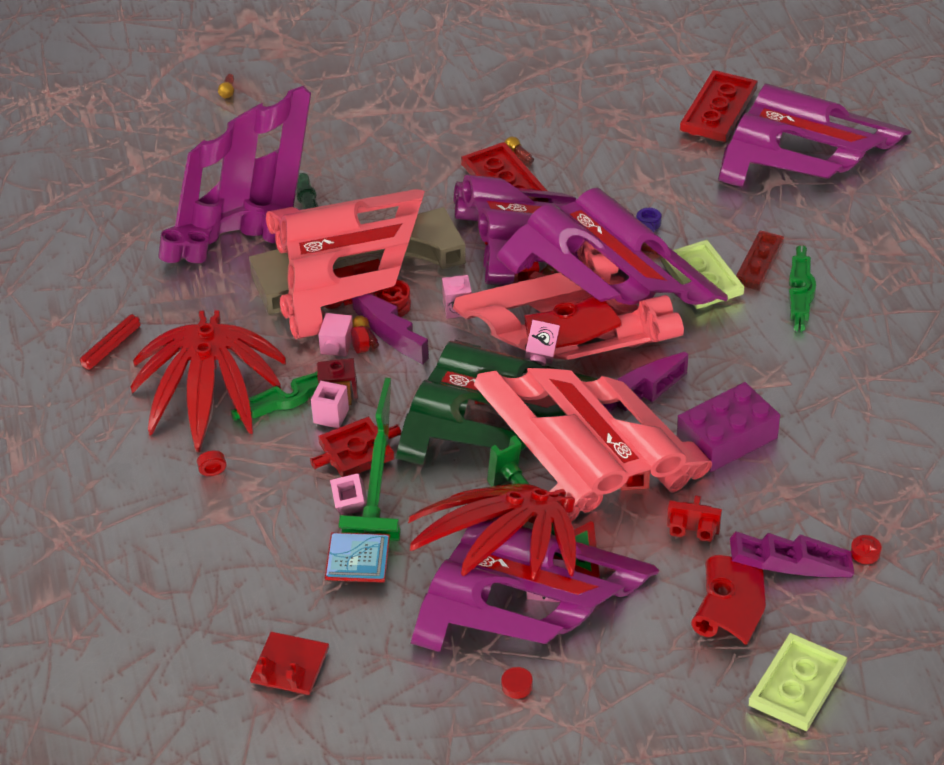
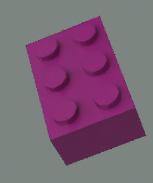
M743 382L679 414L677 437L682 442H694L712 461V467L709 470L711 473L777 439L780 414L746 382Z

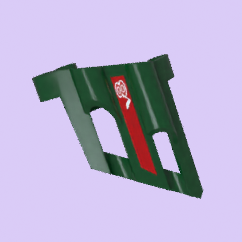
M459 340L449 341L438 360L437 366L429 378L421 383L413 398L410 411L407 413L395 459L423 465L430 437L489 448L496 445L500 450L509 447L510 438L516 436L522 443L521 453L527 446L514 431L464 419L468 399L490 404L474 386L476 377L480 373L497 371L503 377L519 378L523 376V373L528 372L527 368H558L542 366L535 361L483 349L479 345ZM574 373L584 382L598 380V378ZM549 395L538 400H522L536 417L566 415Z

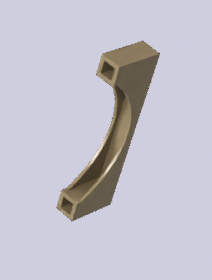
M445 207L418 213L405 252L407 256L417 257L437 264L442 270L466 263L465 243ZM277 249L249 256L251 276L268 315L281 312L280 297L289 292L288 252L281 254ZM385 249L339 257L334 264L351 257L384 253Z

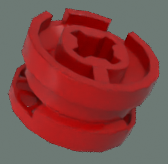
M397 279L395 286L374 292L375 297L397 306L399 317L405 316L411 310L410 288L404 281Z

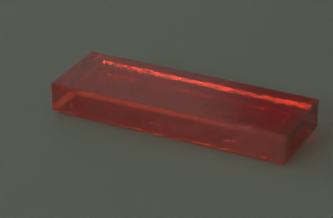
M761 230L758 232L736 275L744 287L760 291L783 245L784 236Z

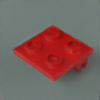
M270 632L251 675L250 682L310 695L328 652L329 643Z

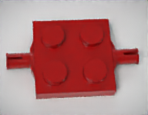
M368 416L318 436L319 444L325 453L310 458L312 467L317 469L326 464H331L337 469L341 477L359 474L371 469L374 441L378 433V426ZM398 424L389 427L388 440L401 436L402 432ZM389 444L386 445L384 463L394 460V451Z

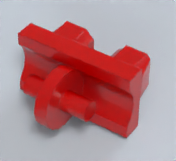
M695 495L694 503L669 501L667 527H669L670 535L682 537L685 535L686 530L697 531V538L701 541L711 542L714 535H719L722 509L701 505L702 497Z

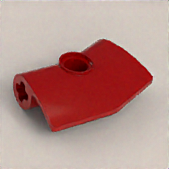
M593 296L574 304L569 302L557 304L553 311L524 315L527 337H529L533 320L560 326L555 348L582 344L622 326L620 318L606 301L600 302Z
M711 556L705 563L707 594L693 617L691 626L695 632L704 637H713L716 635L719 627H722L747 645L765 611L763 569L732 561V556Z

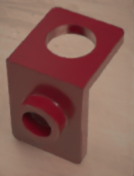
M354 358L320 361L317 363L318 383L320 381L330 383L351 381L354 399H358Z

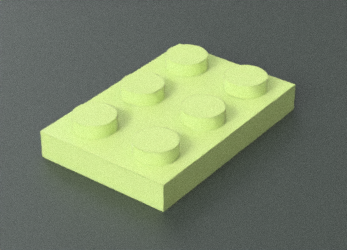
M708 240L673 250L728 295V299L744 294L743 284ZM661 256V263L674 279L681 284L691 282L688 277ZM715 299L712 302L694 306L696 309H699L705 306L721 302L723 300Z
M789 633L750 696L749 706L807 731L845 668L847 657Z

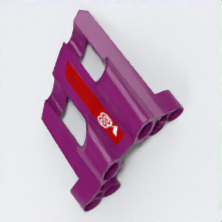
M465 175L463 182L457 181L453 197L455 219L478 221L480 237L484 242H488V245L485 247L483 266L486 269L485 284L497 286L513 284L515 274L497 259L501 248L519 228L527 224L530 216L537 209L551 203L560 207L575 202L576 197L558 192L516 188L507 181L494 177ZM527 196L548 198L549 203L532 201ZM540 258L536 260V262H544Z

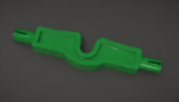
M801 245L796 247V256L792 257V268L789 278V285L796 287L789 290L790 319L794 320V330L796 332L799 330V325L800 332L805 330V321L809 320L810 303L813 301L816 292V281L810 273L811 257L807 256V248L804 245L802 252Z
M317 372L293 379L291 382L292 393H285L275 386L250 397L251 417L255 419L276 410L292 409L305 403L313 396L319 385ZM236 409L231 410L234 421L241 419Z

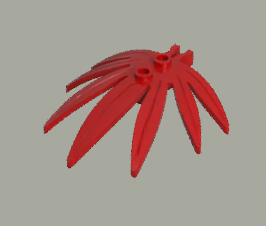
M214 310V315L210 317V323H207L205 311H199L200 321L198 324L180 326L159 335L147 344L133 360L135 367L148 357L154 355L131 385L132 393L179 352L166 369L157 388L149 417V435L153 434L183 376L189 360H191L187 379V407L196 452L201 451L209 421L214 393L215 370L217 368L216 360L219 361L221 374L230 398L249 434H253L249 398L241 372L228 349H231L273 387L277 386L280 389L281 384L272 369L253 349L286 365L285 356L260 335L239 326L220 324L219 310Z
M509 484L463 491L452 495L450 498L431 504L409 516L408 523H411L426 515L464 505L439 518L423 530L411 542L410 551H414L462 529L499 517L481 533L469 550L461 569V575L465 576L503 545L528 521L534 524L530 542V576L532 580H535L548 550L551 523H553L560 552L568 573L572 577L576 563V540L574 529L567 513L573 512L575 498L565 497L566 491L564 489L548 492L531 484Z

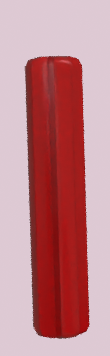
M133 314L128 315L80 357L81 366L91 370L140 327V319Z

